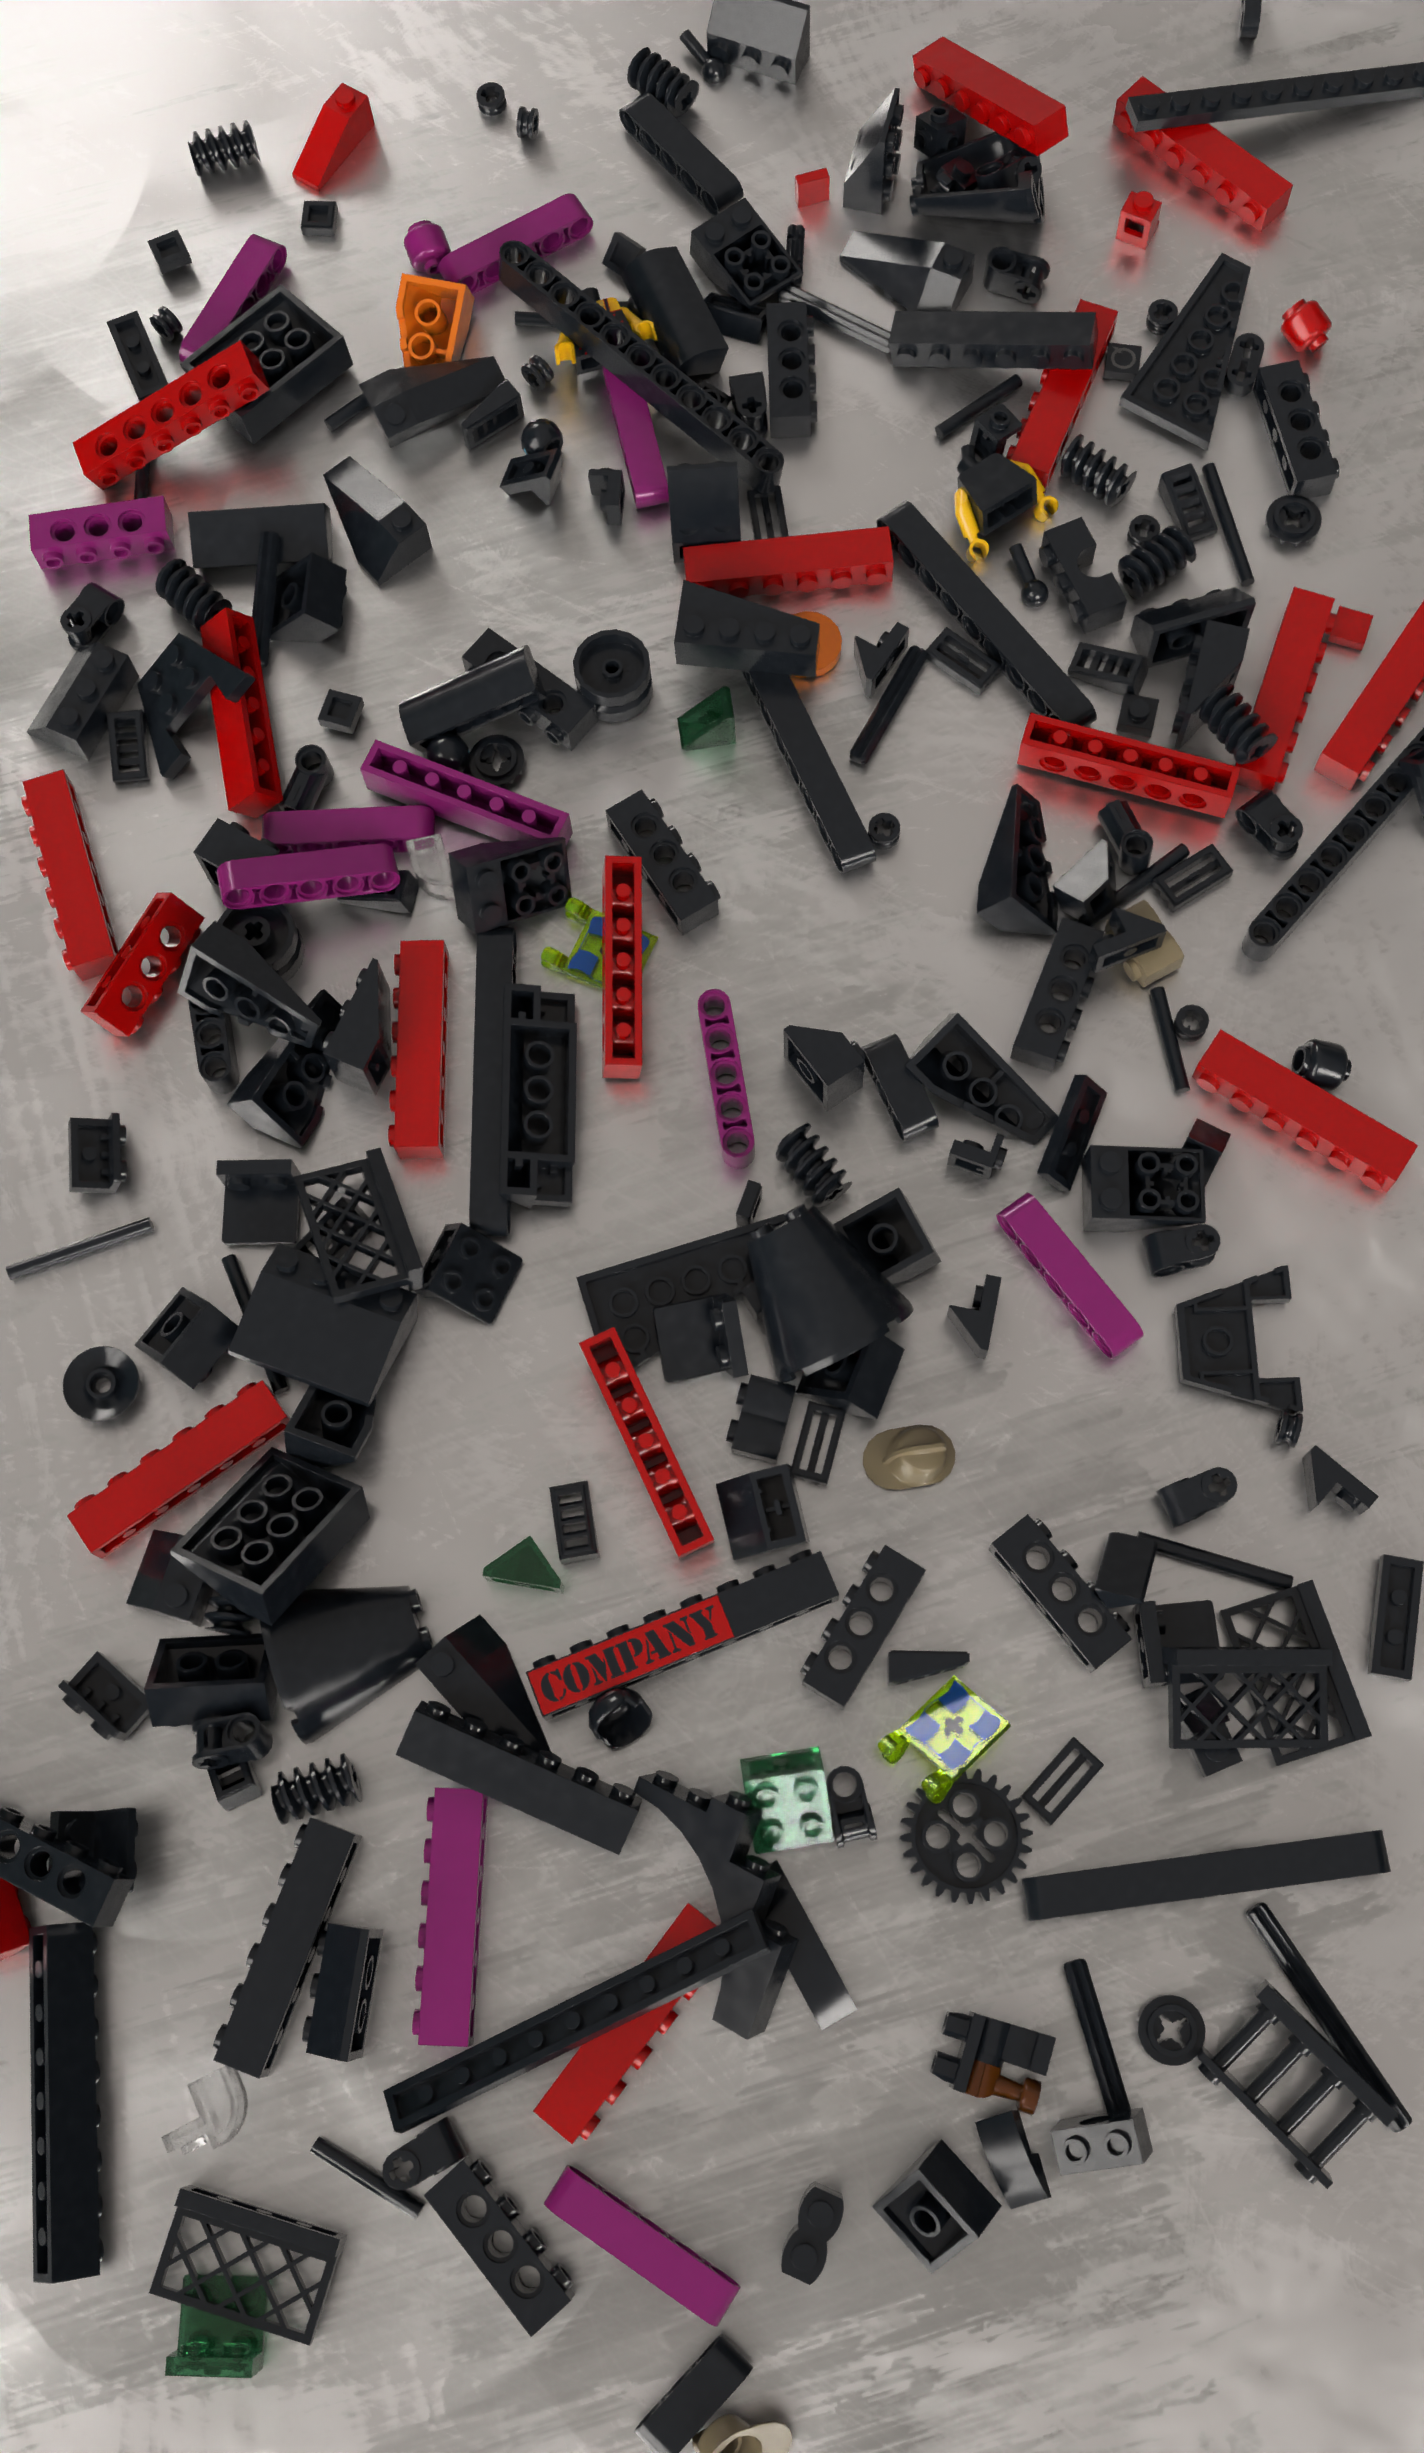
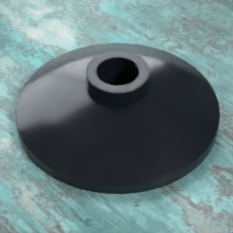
M109 1346L90 1348L79 1354L70 1363L63 1379L65 1400L73 1412L84 1419L107 1421L116 1418L132 1405L137 1396L140 1383L138 1369L133 1360L117 1348ZM105 1381H110V1389L105 1393H101L100 1385Z

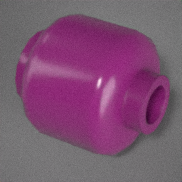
M428 220L419 221L409 227L408 233L404 238V247L414 270L427 273L428 275L440 273L438 270L440 261L451 252L441 226Z

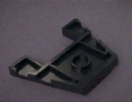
M180 633L176 635L137 684L160 773L163 777L171 780L175 778L191 758L177 737L176 732L215 684L227 700L237 703L255 681L252 675L242 671L234 664L222 659L214 652Z
M1288 1265L1274 1268L1273 1271L1260 1276L1255 1275L1230 1287L1220 1288L1176 1304L1174 1314L1181 1383L1282 1411L1285 1409L1294 1415L1303 1412L1300 1377L1259 1378L1252 1304L1289 1303L1292 1297Z

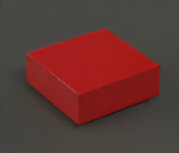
M827 168L795 176V201L798 208L829 200L830 176Z
M1339 606L1328 642L1362 651L1374 615Z

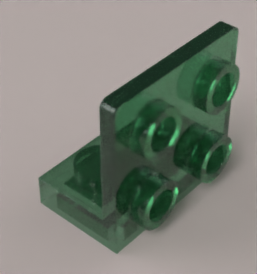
M819 1746L740 1759L745 1795L752 1799V1805L764 1811L753 1839L754 1852L756 1854L834 1841L825 1774Z
M189 2274L183 2278L182 2289L193 2283ZM198 2274V2275H199V2278H202V2277H204V2276L207 2275V2274ZM217 2274L202 2283L210 2301L220 2304L233 2296L223 2274ZM233 2275L239 2291L260 2280L258 2275ZM263 2285L242 2296L250 2314L260 2317L267 2313L268 2296ZM195 2288L186 2292L199 2297ZM235 2300L226 2305L239 2310ZM181 2304L178 2349L166 2357L165 2376L252 2378L263 2369L265 2331Z

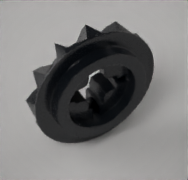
M1286 495L1276 499L1269 506L1265 525L1270 530V537L1276 536L1279 538L1281 545L1285 542H1290L1295 547L1304 541L1309 543L1318 534L1322 523L1320 510L1315 503L1300 495ZM1288 517L1291 520L1300 519L1298 527L1294 524L1285 525Z
M490 735L482 738L473 746L470 751L468 764L473 777L500 787L506 783L513 784L514 779L519 774H522L525 758L521 746L514 739L505 735ZM495 752H498L501 761H503L500 764L499 771H495L493 765L490 764L494 761Z
M1164 1995L1150 2001L1139 2015L1137 2034L1144 2051L1157 2062L1169 2066L1183 2065L1193 2060L1202 2049L1205 2041V2024L1198 2009L1188 2000L1179 1996ZM1160 2015L1172 2023L1177 2020L1181 2021L1183 2018L1185 2019L1177 2030L1180 2036L1179 2039L1183 2043L1182 2046L1172 2038L1157 2041L1161 2037L1160 2034L1164 2031Z

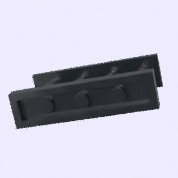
M1265 1979L1254 1991L1256 1997L1260 2000L1256 2006L1258 2011L1215 2056L1203 2046L1197 2053L1198 2059L1202 2062L1198 2069L1216 2087L1222 2082L1298 2159L1294 2166L1311 2184L1318 2180L1328 2189L1333 2184L1330 2173L1324 2166L1368 2120L1373 2123L1378 2118L1387 2127L1399 2114L1395 2107ZM1281 2021L1292 2032L1288 2037L1290 2043L1245 2089L1227 2069L1271 2023L1275 2026ZM1313 2053L1325 2065L1320 2070L1322 2075L1277 2121L1259 2101L1303 2055L1308 2057ZM1345 2085L1357 2097L1353 2102L1355 2107L1309 2153L1291 2135L1292 2132L1335 2088L1340 2090Z

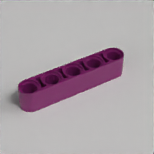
M568 193L450 252L440 261L438 270L445 281L466 284L473 295L500 281L498 276L499 251L503 243L511 240L520 241L541 258H545L587 236L593 227V220L577 196Z
M256 234L249 236L183 339L179 350L181 362L268 294L286 263L287 250L284 245Z
M603 366L606 388L636 508L640 509L668 503V483L648 404Z
M423 805L275 811L262 816V838L274 843L279 848L280 855L377 843L389 845L393 848L394 853L423 852L431 850L435 845V811Z
M383 843L230 860L217 868L222 902L230 909H247L391 891L400 883L393 848Z
M710 989L705 991L698 1000V1015L721 1152L724 1162L729 1167L743 1169L748 1167L754 1160L755 1141L731 1002L724 991ZM711 1007H719L724 1010L716 1016L706 1013ZM718 1040H724L729 1043V1046L722 1050L715 1049L711 1045ZM723 1074H731L735 1077V1080L731 1083L723 1084L717 1078ZM728 1108H737L742 1112L736 1118H728L723 1115V1112ZM735 1142H742L748 1146L742 1153H734L728 1149Z
M1025 1193L996 1214L1000 1226L1107 1357L1114 1359L1143 1337V1331L1135 1318L1032 1194Z
M567 2165L544 2201V2205L556 2216L712 2326L718 2327L741 2288L730 2276L573 2166Z

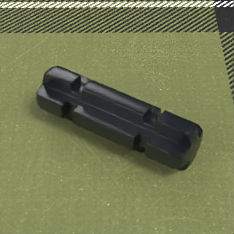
M791 224L787 229L786 251L803 271L805 228L801 224L797 226ZM802 276L790 284L800 285L802 283Z

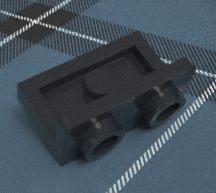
M111 1113L109 1119L70 1117L68 1122L69 1192L115 1194L121 1182H125L127 1177V1161L121 1160V1147H124L126 1143V1126L120 1125V1114Z
M98 1651L70 1682L63 1680L58 1685L66 1693L62 1700L76 1713L81 1714L85 1711L93 1718L94 1721L90 1726L106 1740L113 1737L125 1741L149 1714L145 1692L104 1654Z

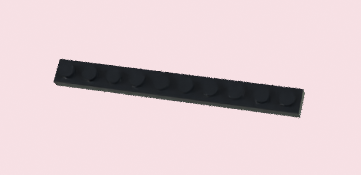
M1424 62L1128 97L1125 109L1134 131L1140 132L1424 97Z
M750 1909L384 2090L383 2093L394 2132L402 2134L772 1952L757 1912Z

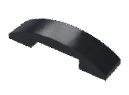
M776 1860L770 1863L769 1868L781 1874L765 1920L781 1923L788 1929V1934L799 1939L788 1969L821 2030H824L858 2009Z

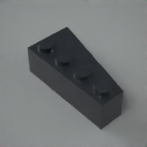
M683 580L674 639L676 664L816 677L820 648V624Z

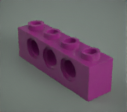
M163 495L28 515L31 551L41 569H58L66 565L92 564L101 560L126 559L135 555L160 554L163 551L175 550L172 514Z

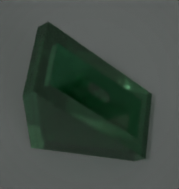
M723 686L677 718L683 750L689 751L736 744L735 717L730 688L727 686Z
M531 1536L518 1543L483 1569L482 1576L490 1582L564 1594V1584Z

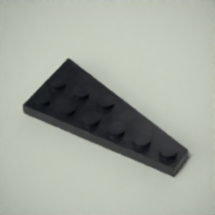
M1221 253L1122 394L1120 406L1200 448L1208 450L1251 270L1250 266Z
M784 1214L576 1277L594 1336L615 1327L635 1370L659 1353L652 1312L653 1308L727 1293L733 1298L739 1296L742 1287L755 1280L747 1241L752 1239L750 1232L768 1222L771 1223L773 1228L787 1221Z

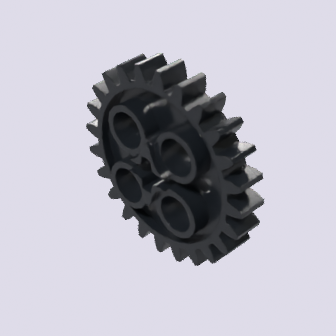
M963 1768L958 1771L957 1779L953 1780L950 1773L945 1770L942 1773L943 1783L941 1785L930 1777L928 1779V1785L931 1790L929 1793L920 1788L915 1790L916 1795L921 1800L919 1804L907 1802L906 1807L914 1813L913 1818H902L900 1823L910 1827L911 1830L910 1833L901 1835L899 1839L911 1843L912 1848L902 1855L903 1858L915 1857L917 1863L912 1866L910 1873H916L921 1870L925 1873L920 1884L922 1887L930 1884L932 1881L937 1884L934 1896L939 1897L945 1889L950 1890V1901L952 1903L957 1901L960 1893H964L967 1903L973 1904L975 1892H979L982 1899L987 1902L990 1901L989 1888L993 1887L1000 1895L1005 1893L1002 1884L1003 1879L1014 1884L1017 1883L1018 1880L1011 1871L1013 1867L1026 1869L1027 1865L1018 1857L1020 1853L1032 1852V1848L1022 1844V1838L1033 1835V1831L1022 1829L1020 1823L1027 1820L1030 1816L1028 1813L1017 1814L1015 1808L1020 1805L1022 1799L1008 1800L1006 1796L1011 1789L1009 1784L1000 1790L995 1788L997 1782L996 1775H993L985 1783L982 1782L981 1769L975 1771L972 1779H967L966 1771ZM957 1795H967L974 1801L975 1810L972 1816L964 1818L956 1814L953 1808V1801ZM943 1809L963 1829L968 1826L973 1827L975 1831L972 1834V1838L994 1856V1861L992 1863L988 1862L968 1842L961 1846L957 1842L960 1836L959 1832L938 1815V1810ZM989 1823H997L1005 1831V1840L1000 1846H992L985 1840L984 1829ZM940 1825L947 1831L948 1842L943 1848H933L928 1844L926 1831L930 1826ZM965 1853L975 1856L979 1864L978 1872L971 1878L964 1877L957 1869V1860Z

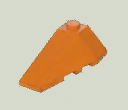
M402 273L396 302V314L399 320L400 348L403 353L404 368L460 360L469 330L475 299L466 284Z

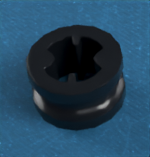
M488 82L478 88L476 98L478 107L483 114L496 116L505 110L507 102L501 85ZM489 97H496V98H497V100H496L495 98H493V101H494V102L488 103V102L486 101V99H487L488 101H490Z
M520 106L516 124L518 138H524L525 135H528L530 139L535 140L539 127L538 109L532 108L531 111H527L526 107Z
M1165 299L1154 301L1149 306L1146 318V326L1149 331L1156 335H1164L1178 316L1177 306ZM1161 314L1162 317L1160 316L1159 319L1156 318V315ZM1165 316L1168 317L1167 320H1161Z
M161 306L158 309L159 314L151 315L149 320L157 333L170 342L174 339V333H180L183 331V327L178 318L168 308Z
M533 355L529 359V364L526 363L521 367L523 377L536 390H543L546 387V382H551L554 378L551 367L540 356Z
M1149 515L1135 517L1130 523L1127 534L1129 545L1134 549L1140 548L1143 543L1160 533V524L1154 517ZM1140 529L1148 530L1147 537L1139 536Z
M879 813L870 820L868 835L874 847L886 850L897 844L900 835V823L894 815ZM883 826L885 830L890 829V836H885L884 833L878 834V827Z
M1197 1005L1182 1007L1174 1020L1177 1037L1187 1042L1201 1039L1209 1024L1208 1014ZM1186 1017H1192L1191 1021H1194V1019L1198 1020L1199 1023L1195 1030H1190V1025L1187 1028L1184 1027L1183 1024Z
M1283 1409L1277 1421L1274 1443L1280 1444L1282 1441H1286L1289 1447L1294 1448L1300 1436L1303 1414L1297 1413L1295 1416H1291L1288 1410Z

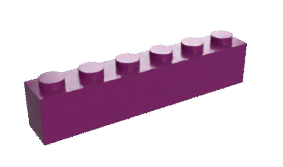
M376 739L360 768L368 790L407 805L430 807L438 817L500 841L564 837L567 846L573 834L569 813Z
M435 1787L434 1797H429L427 1801V1821L433 1822L432 1838H426L424 1845V1863L430 1864L429 1880H423L421 1888V1905L427 1906L426 1923H420L418 1933V1947L424 1948L423 1966H417L415 1989L421 1992V2007L414 2010L412 2022L413 2035H419L418 2045L469 2047L474 2043L488 1796L473 1789Z

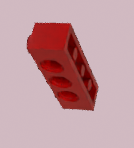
M172 892L156 893L80 1012L114 1036L129 1037L136 1033L144 1022L143 1014L148 1006L154 1004L161 996L164 981L168 975L173 974L181 965L182 958L180 956L187 945H191L199 937L201 932L199 927L205 917ZM164 928L169 933V941L166 945L162 943L160 938ZM145 957L150 962V971L147 975L141 969V964ZM126 987L131 992V1000L127 1005L122 1000V993Z

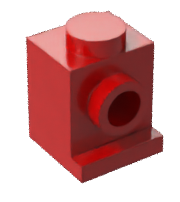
M1131 191L1121 209L1115 239L1146 250L1159 226L1160 221L1158 219L1162 202L1155 200L1153 195L1147 191H1140L1138 193ZM1131 222L1144 226L1143 233L1129 228Z

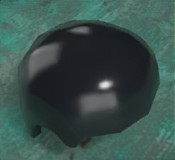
M617 1687L597 1697L589 1710V1728L597 1740L602 1739L609 1748L615 1749L628 1745L641 1737L650 1726L653 1715L651 1709L638 1692L629 1688Z

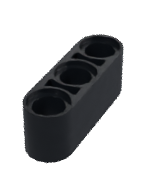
M189 1000L200 1075L213 1092L218 1094L232 1092L239 1083L240 1075L230 1014L222 1012L218 1016L202 1011L203 1008ZM221 1035L217 1042L207 1044L212 1036ZM226 1068L222 1076L212 1077L217 1069Z
M894 1033L861 1047L866 1056L864 1059L866 1068L900 1138L905 1142L938 1128L937 1115L922 1083L904 1066L909 1057L897 1034Z
M720 2334L650 2410L634 2432L653 2453H679L746 2379L753 2366L723 2334Z

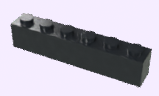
M895 311L888 345L893 367L1092 369L1098 341L1096 312Z
M420 1702L412 1715L396 1752L397 1756L613 1853L620 1854L642 1801L641 1798L636 1796L633 1789L619 1783H615L613 1786L599 1780V1776L590 1769L584 1767L574 1769L561 1763L562 1759L552 1752L540 1750L538 1753L524 1746L523 1740L514 1735L503 1734L500 1736L487 1730L488 1726L478 1719L466 1717L464 1720L451 1714V1709L440 1702Z
M310 1818L308 1824L303 1823L299 1828L294 1841V1847L298 1848L292 1864L287 1863L281 1872L278 1886L282 1887L276 1904L270 1903L262 1921V1926L266 1927L260 1944L256 1942L249 1952L246 1966L250 1970L244 1984L239 1983L233 1992L229 2006L234 2008L228 2025L223 2023L217 2032L213 2043V2048L217 2049L213 2061L258 2079L269 2075L317 1953L320 1933L322 1930H326L361 1841V1835L315 1818Z

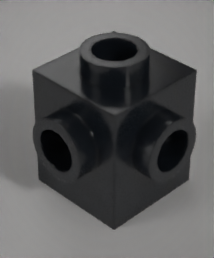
M947 103L932 107L930 110L917 115L914 148L930 158L965 144L967 117Z

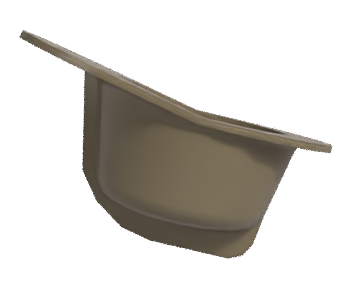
M913 1425L878 1433L868 1442L863 1452V1467L867 1476L875 1485L887 1490H902L941 1482L951 1473L955 1464V1449L951 1439L942 1430L932 1425Z
M726 2414L717 2418L706 2429L696 2433L692 2438V2445L696 2453H788L792 2444L791 2430L784 2423L768 2421L751 2426L742 2418L733 2414Z

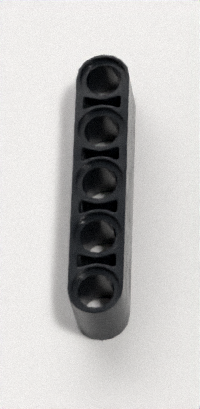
M644 92L619 110L620 120L627 132L710 214L716 216L743 198V188L737 177L651 93Z

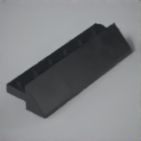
M504 983L499 1196L531 1209L532 1205L570 1207L572 1203V1167L575 1163L577 1023H575V994L542 992L539 985Z

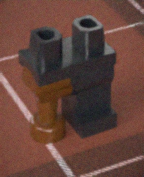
M947 2011L941 2034L961 2040L958 2056L955 2057L936 2050L930 2072L943 2081L950 2083L949 2087L953 2090L977 2098H986L994 2095L1017 2101V2110L1033 2115L1041 2092V2081L1026 2077L1022 2083H1018L1001 2075L1003 2063L1007 2062L1046 2076L1056 2038L971 2011L969 2015Z

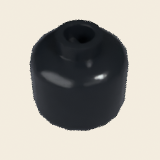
M1318 1039L1309 1040L1303 1046H1299L1296 1049L1292 1059V1071L1325 1091L1335 1090L1342 1081L1348 1079L1351 1073L1352 1065L1351 1061L1348 1060L1347 1052L1343 1046L1337 1043Z

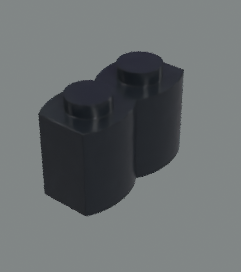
M752 1374L748 1384L741 1382L736 1405L742 1406L739 1420L731 1419L726 1438L727 1442L733 1443L732 1453L777 1464L796 1386Z
M816 2181L811 2183L805 2190L798 2208V2223L788 2233L783 2245L781 2259L783 2273L809 2285L819 2277L827 2258V2241L834 2236L843 2217L844 2203L842 2193Z

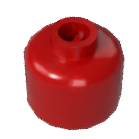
M1301 299L1282 315L1284 321L1280 330L1296 352H1303L1309 349L1314 353L1329 340L1326 334L1331 329L1332 322L1315 300L1306 302L1304 299Z

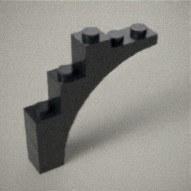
M658 1770L653 1774L639 1776L633 1792L656 1806L682 1832L699 1857L713 1889L721 1924L750 1909L757 1912L772 1952L722 1976L721 1989L712 2020L748 2040L765 2032L799 1939L787 1933L788 1929L781 1923L765 1920L781 1874L769 1868L770 1864L766 1860L758 1856L748 1855L764 1811L752 1805V1799L743 1793L730 1791L727 1794L712 1797L703 1790L696 1788L688 1789L678 1784L679 1778L666 1771Z

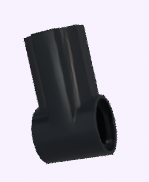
M310 744L300 748L296 753V768L283 794V801L278 805L282 811L313 810L323 787L330 784L333 779V767L326 753L318 745ZM321 763L318 768L308 770L313 764Z
M1117 799L1108 803L1098 812V819L1118 855V865L1121 870L1130 875H1138L1149 867L1153 839L1148 832L1142 830L1126 800L1120 801ZM1129 850H1138L1142 854H1132Z

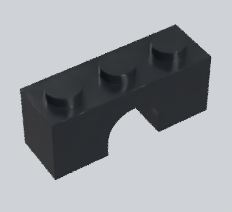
M1080 517L1044 531L1042 545L1039 548V557L1043 566L1050 568L1058 594L1065 596L1069 604L1068 609L1072 620L1075 623L1079 622L1083 632L1086 634L1121 620L1124 615L1127 599L1112 572L1100 577H1090L1081 572V568L1093 563L1097 544L1083 518Z

